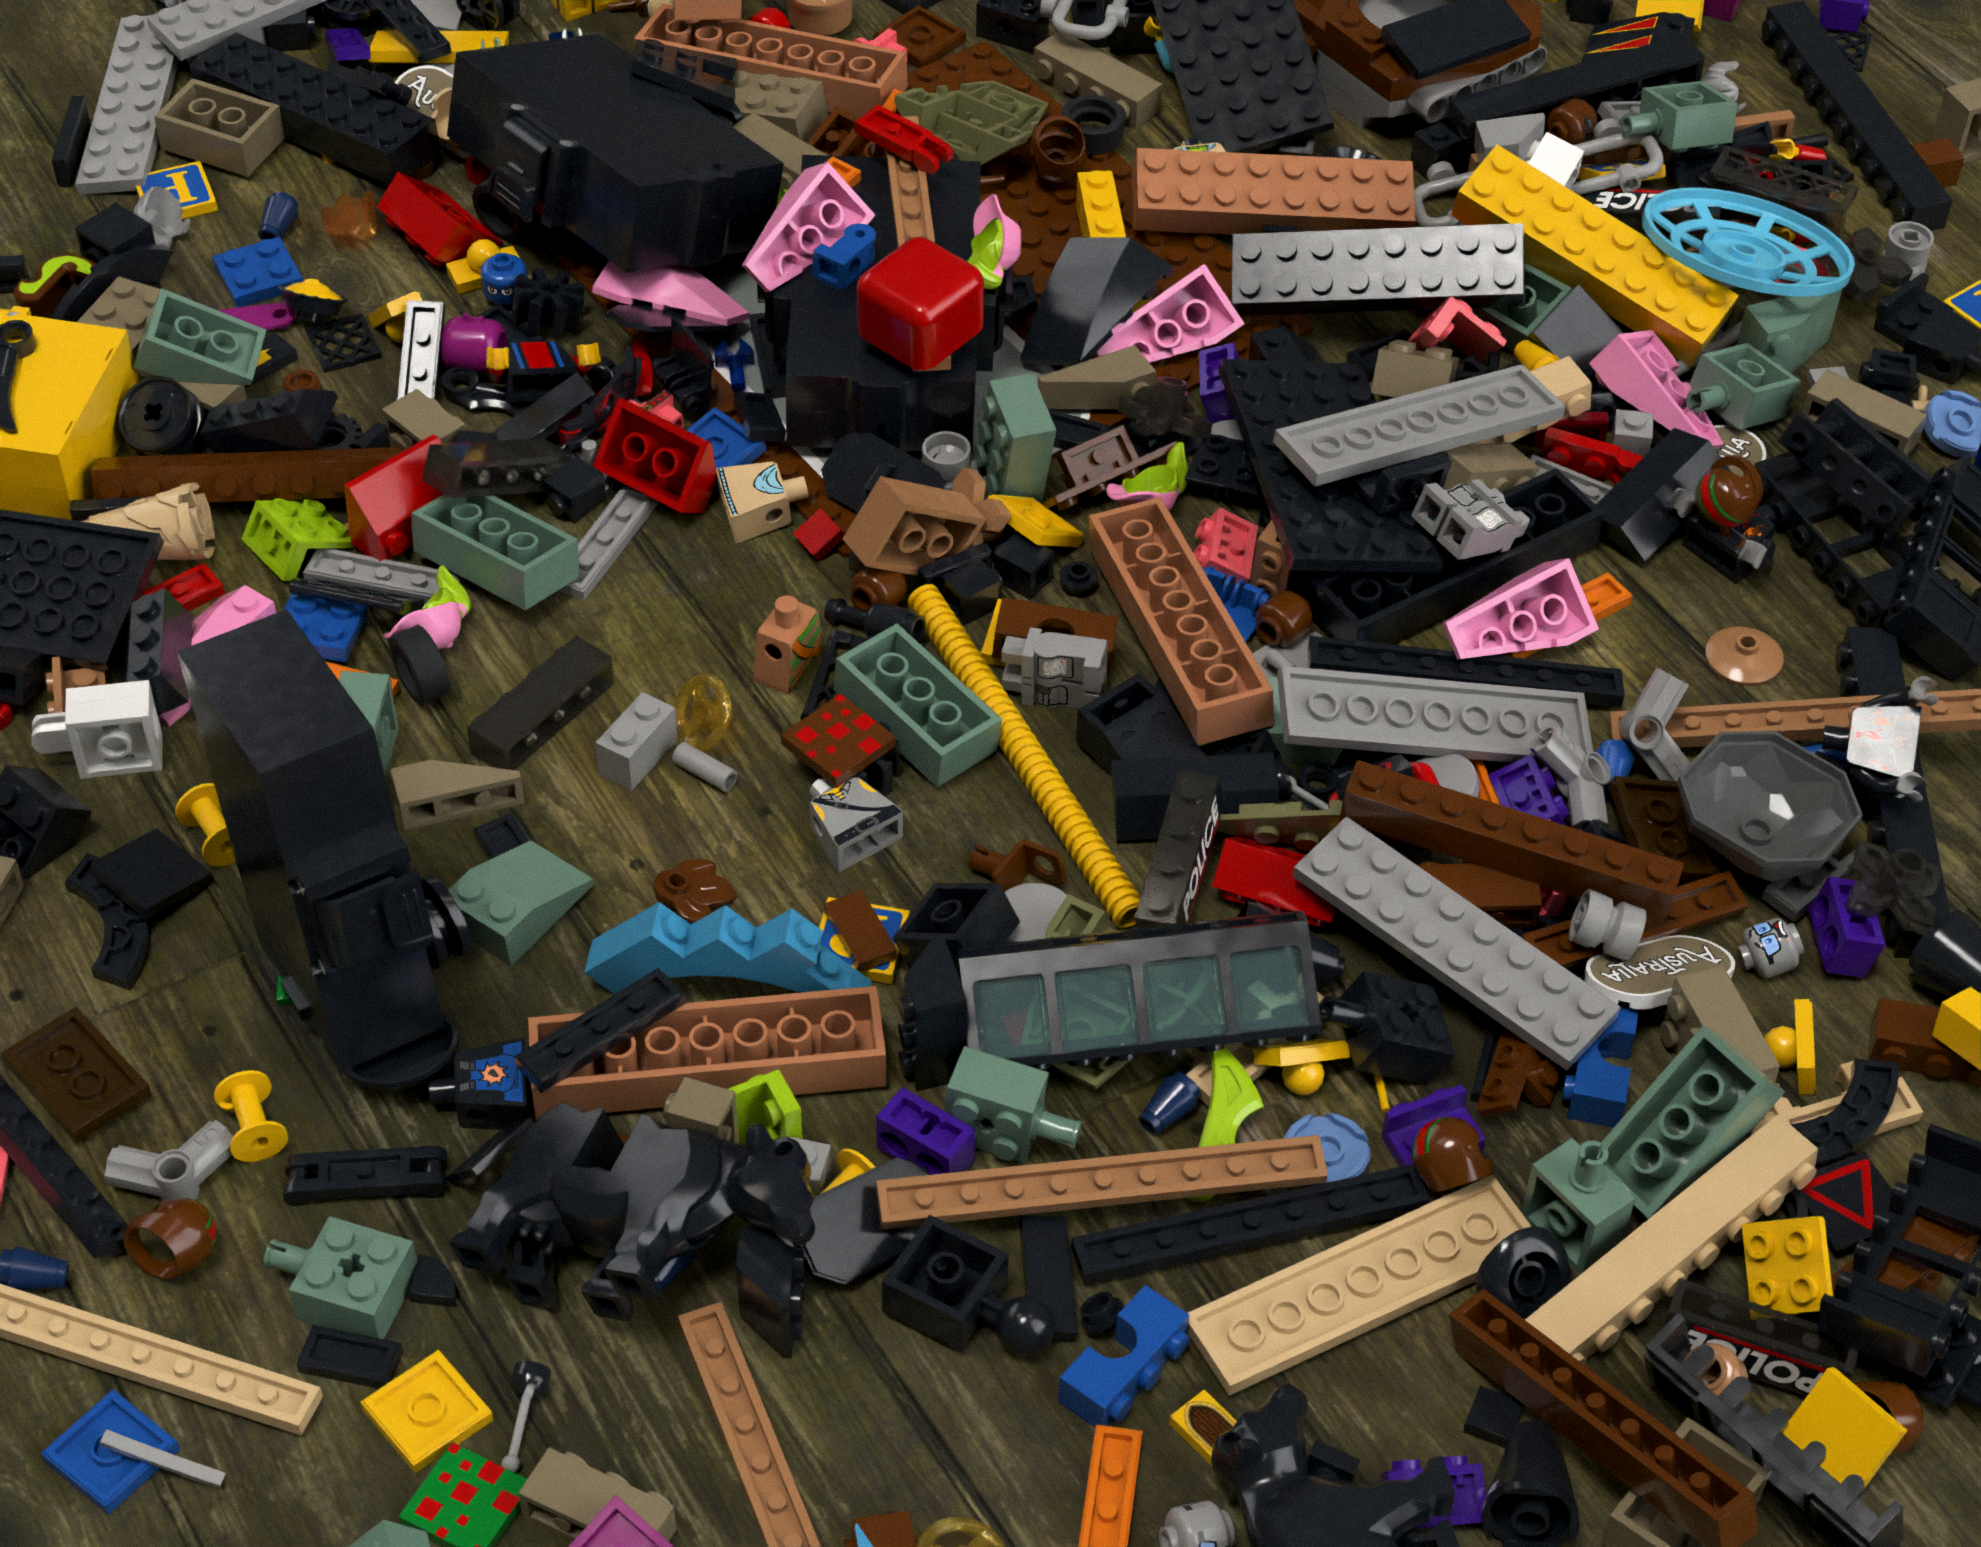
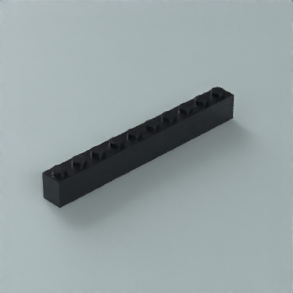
M1799 1L1768 7L1765 21H1763L1761 26L1764 40L1770 44L1777 58L1783 62L1791 77L1796 80L1804 91L1806 98L1812 102L1820 117L1828 124L1835 138L1841 142L1849 157L1854 160L1862 171L1864 178L1875 189L1879 199L1885 203L1893 214L1895 221L1920 223L1930 231L1945 228L1952 205L1951 198L1805 2Z
M1847 627L1843 642H1838L1835 654L1837 666H1842L1843 670L1841 675V693L1846 694L1847 697L1883 695L1887 692L1906 687L1896 636L1887 628ZM1917 746L1913 772L1918 773L1924 779ZM1917 785L1913 788V790L1923 796L1920 803H1913L1906 796L1903 798H1873L1865 791L1862 794V811L1864 814L1869 815L1870 820L1867 827V840L1875 848L1873 873L1875 876H1880L1881 882L1878 892L1880 908H1885L1887 915L1884 923L1885 939L1892 943L1894 958H1910L1915 946L1932 925L1939 930L1949 922L1943 918V916L1950 913L1926 787L1924 785Z

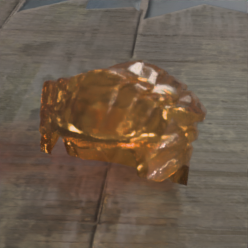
M366 190L361 199H355L342 194L338 197L333 207L326 206L322 208L321 216L326 233L358 240L374 236L377 229L375 192Z

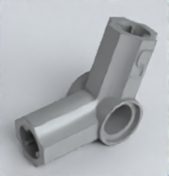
M1656 667L1632 710L1626 712L1621 718L1619 730L1622 737L1633 746L1658 780L1677 781L1679 775L1690 762L1667 733L1665 726L1689 685ZM1647 719L1650 726L1648 733L1643 738L1636 739L1634 734L1635 726L1638 722Z
M1552 723L1545 726L1531 740L1530 750L1556 775L1560 791L1568 798L1571 827L1582 830L1593 819L1607 825L1608 819L1603 786L1610 782L1611 773L1606 761L1597 752L1592 751L1586 754L1559 726H1554Z
M215 1120L214 1122L209 1121L178 1150L171 1149L157 1154L119 1145L117 1148H112L106 1160L105 1182L107 1185L159 1196L162 1202L173 1198H192L195 1200L199 1195V1185L232 1155L230 1141L233 1136L227 1127Z

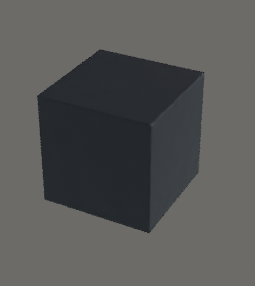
M116 202L75 228L81 256L95 263H98L112 253L119 255L126 252L135 245L156 244L152 225Z

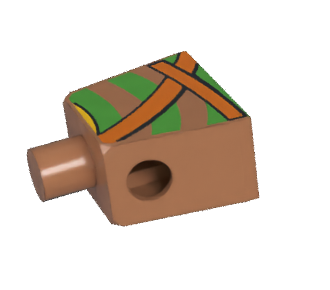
M789 595L781 596L775 601V608L758 629L756 635L754 682L782 693L790 694L824 647L819 612L815 608L802 604L795 597Z

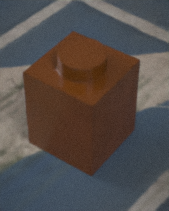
M1949 138L1911 145L1943 188L1957 184L1960 171L1963 168L1964 157Z

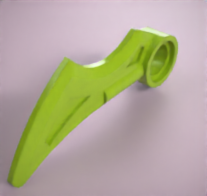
M1225 1046L1221 1050L1210 1052L1212 1066L1211 1099L1198 1147L1235 1144V1136L1241 1123L1249 1115L1264 1107L1250 1076ZM1215 1195L1188 1197L1186 1199L1191 1202L1201 1203L1210 1200Z

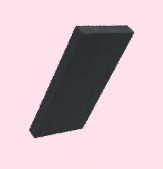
M1458 0L1384 25L1380 35L1417 81L1529 42L1532 33L1505 0Z

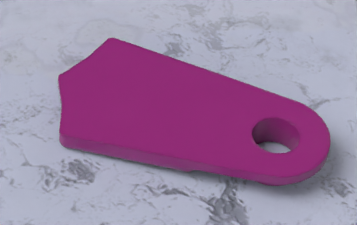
M283 303L218 310L266 329V331L275 328H286L296 318L294 317L296 309L287 307Z

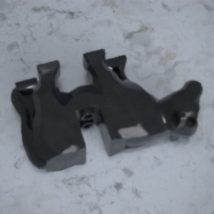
M562 1103L546 1111L525 1132L501 1179L482 1194L480 1205L474 1216L467 1222L465 1231L456 1234L449 1241V1244L463 1267L500 1273L505 1264L506 1245L511 1238L514 1245V1264L509 1268L504 1279L520 1302L547 1308H553L558 1299L553 1282L556 1261L565 1247L575 1245L594 1257L604 1258L593 1270V1277L586 1281L581 1289V1293L593 1313L598 1317L629 1322L634 1314L632 1297L656 1301L660 1290L654 1277L670 1260L705 1246L732 1220L734 1214L749 1223L772 1231L787 1246H800L809 1242L815 1233V1223L810 1212L814 1200L810 1184L811 1167L805 1151L797 1140L788 1136L773 1140L762 1124L752 1123L749 1125L746 1133V1147L727 1140L715 1138L713 1133L697 1129L673 1128L662 1124L649 1115L642 1114L624 1145L603 1108L587 1111Z
M1291 1384L1280 1385L1275 1388L1263 1405L1244 1413L1230 1430L1216 1437L1211 1456L1213 1472L1226 1484L1225 1494L1229 1505L1240 1504L1250 1547H1460L1449 1519L1440 1521L1429 1533L1408 1531L1415 1526L1428 1523L1433 1516L1442 1517L1450 1515L1455 1498V1490L1441 1455L1429 1458L1422 1473L1411 1480H1386L1368 1485L1332 1479L1310 1472L1306 1460L1303 1432L1308 1401L1305 1394Z

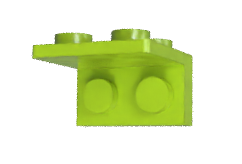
M276 498L273 501H256L241 538L282 581L296 579L307 549L355 547L351 544L350 533L346 531V526L335 520L325 510V506L314 499L287 501Z
M779 1069L765 1075L753 1076L747 1082L729 1088V1090L735 1091L739 1145L746 1143V1133L749 1125L752 1123L762 1124L773 1140L786 1136L803 1139L801 1108Z

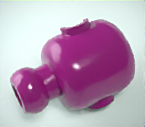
M464 313L463 316L449 319L443 328L441 336V361L447 370L453 367L474 370L477 372L479 379L488 377V368H486L487 347H507L506 330L501 323L493 319H486L485 316L471 317L468 316V313Z

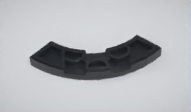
M142 244L132 246L130 250L119 255L112 253L90 268L91 273L79 285L74 283L56 307L51 319L77 322L118 276L139 283H159L173 251L161 245Z
M87 853L67 878L65 885L68 892L84 899L97 911L105 927L103 945L97 960L91 967L94 978L131 991L142 972L148 954L150 941L148 920H145L90 874L91 862L99 859V857Z
M1855 1058L1851 1066L1850 1086L1841 1103L1826 1116L1821 1115L1806 1122L1790 1124L1818 1148L1815 1167L1836 1162L1852 1154L1874 1136L1884 1122L1897 1091L1899 1078L1898 1062Z

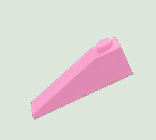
M828 162L807 168L783 196L743 262L742 267L765 292H770L802 273L804 268L812 264L813 251L821 243L831 247L844 236L846 227L856 223L868 225L875 214Z
M609 260L594 283L592 293L628 305L634 304V299L651 302L652 308L660 310L683 309L685 310L684 314L688 317L724 326L748 320L750 314L749 311L693 267L690 268L683 265H669L626 273Z
M1203 264L1135 311L1125 323H1118L1111 328L1113 336L1095 354L1097 357L1136 345L1148 362L1151 363L1215 345L1245 323L1206 265Z
M1653 330L1618 334L1589 363L1595 370L1596 379L1602 386L1641 412L1654 413L1653 419L1670 431L1673 428H1677L1705 438L1711 442L1715 449H1719L1724 444L1706 412L1694 413V409L1690 410L1688 408L1686 398L1693 389L1689 383H1682L1679 380L1675 371L1680 366Z
M1569 558L1547 561L1528 570L1442 623L1457 659L1567 646L1599 629Z
M246 585L223 595L194 619L192 623L191 646L275 614L274 601ZM190 697L188 703L158 715L159 721L169 727L193 708Z

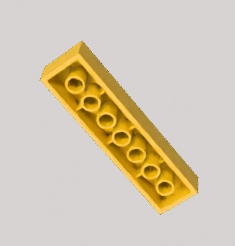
M1496 144L1458 191L1451 216L1465 225L1523 223L1526 263L1571 288L1579 284L1606 314L1633 331L1653 330L1670 353L1690 367L1693 366L1727 321L1739 297L1738 294L1711 277L1703 275L1676 261L1644 235Z

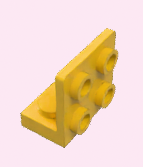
M1812 1216L1742 1224L1751 1317L1820 1311L1823 1295L1827 1294L1833 1297L1824 1217Z

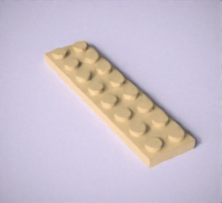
M1491 1175L1188 1312L1190 1315L1188 1334L1230 1396L1475 1282L1481 1263L1498 1243L1513 1232L1532 1226L1494 1175Z

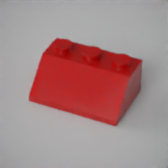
M400 172L396 173L377 205V208L387 216L385 221L390 226L401 232L404 231L407 234L405 239L417 248L426 250L427 252L424 256L441 267L445 263L466 258L468 248L479 239H488L499 248L503 244L502 240L444 190Z
M618 398L593 467L681 513L704 514L717 482L712 443L623 398Z
M433 434L344 484L351 544L367 556L374 557L381 562L384 559L390 560L413 546L411 513L445 494L427 482L463 479L436 435Z
M1243 836L1225 839L1212 887L1223 890L1221 897L1243 903L1246 898L1261 901L1263 905L1277 913L1286 912V909L1290 911L1303 910L1308 924L1318 927H1325L1326 921L1330 923L1337 921L1341 914L1338 908L1293 877L1294 867L1306 856L1305 854L1271 844H1263Z

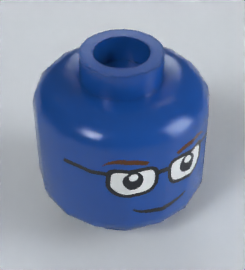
M498 253L484 261L481 266L480 275L482 291L487 300L496 305L500 304L503 307L513 306L515 279L519 274L527 277V268L522 259L508 253Z

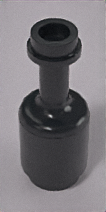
M831 598L824 610L826 621H830L834 625H840L843 621L863 625L865 633L869 638L876 636L896 623L919 644L925 634L926 621L924 616L918 615L916 610L876 602L867 611L847 606L846 601L842 598Z

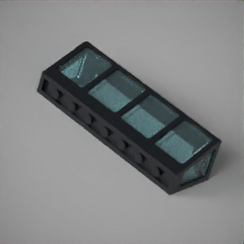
M1303 910L958 948L961 983L967 998L968 1047L1040 1070L1049 1068L1050 1063L1067 1062L1070 1066H1084L1093 1063L1094 1058L1111 1057L1113 1061H1129L1137 1058L1139 1053L1154 1052L1156 1056L1161 1057L1174 1056L1179 1054L1181 1049L1198 1047L1199 1051L1212 1052L1223 1049L1224 1044L1242 1042V1045L1246 1047H1258L1267 1044L1268 1039L1285 1038L1289 1042H1303L1311 1039L1312 1034L1322 1033L1308 920Z

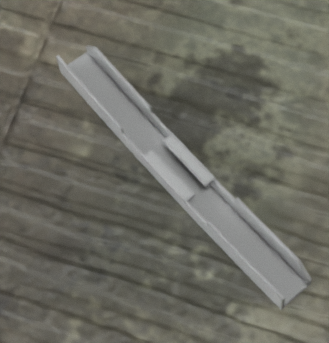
M107 1429L100 1441V1446L135 1460L139 1459L217 1489L221 1488L226 1474L225 1472L151 1447Z

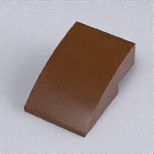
M837 106L807 142V144L828 156L886 158L885 148L854 133V122L859 118Z

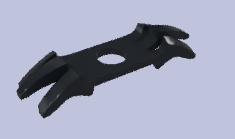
M631 346L626 348L625 361L611 369L613 377L591 404H582L581 414L562 424V430L567 432L582 429L575 437L566 442L563 454H571L582 450V443L590 439L597 442L598 439L595 437L598 436V429L614 411L618 398L634 397L642 375V359L640 356L635 359ZM608 395H609L607 405H606V407L604 408V410L602 411V409H603V404H604L606 398H607Z

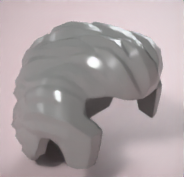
M1737 61L1717 62L1707 68L1700 81L1707 83L1736 101L1739 89L1733 81L1725 77V73L1736 70L1739 63ZM1746 102L1737 106L1736 114L1746 106Z
M151 187L139 198L138 204L134 207V214L152 225L156 245L170 248L172 238L185 235L191 224V220L188 218L182 222L183 209L180 201L169 190L162 187Z

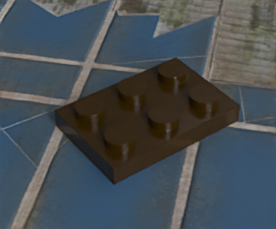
M1623 776L1613 777L1608 788L1629 846L1684 863L1678 883H1691L1720 874L1713 851L1688 830L1679 798L1677 781Z
M77 1007L72 1008L1 1052L6 1066L76 1143L151 1096L148 1083Z

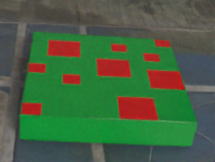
M452 1442L398 1516L401 1525L426 1531L428 1539L442 1547H495L521 1510L518 1492L527 1479Z

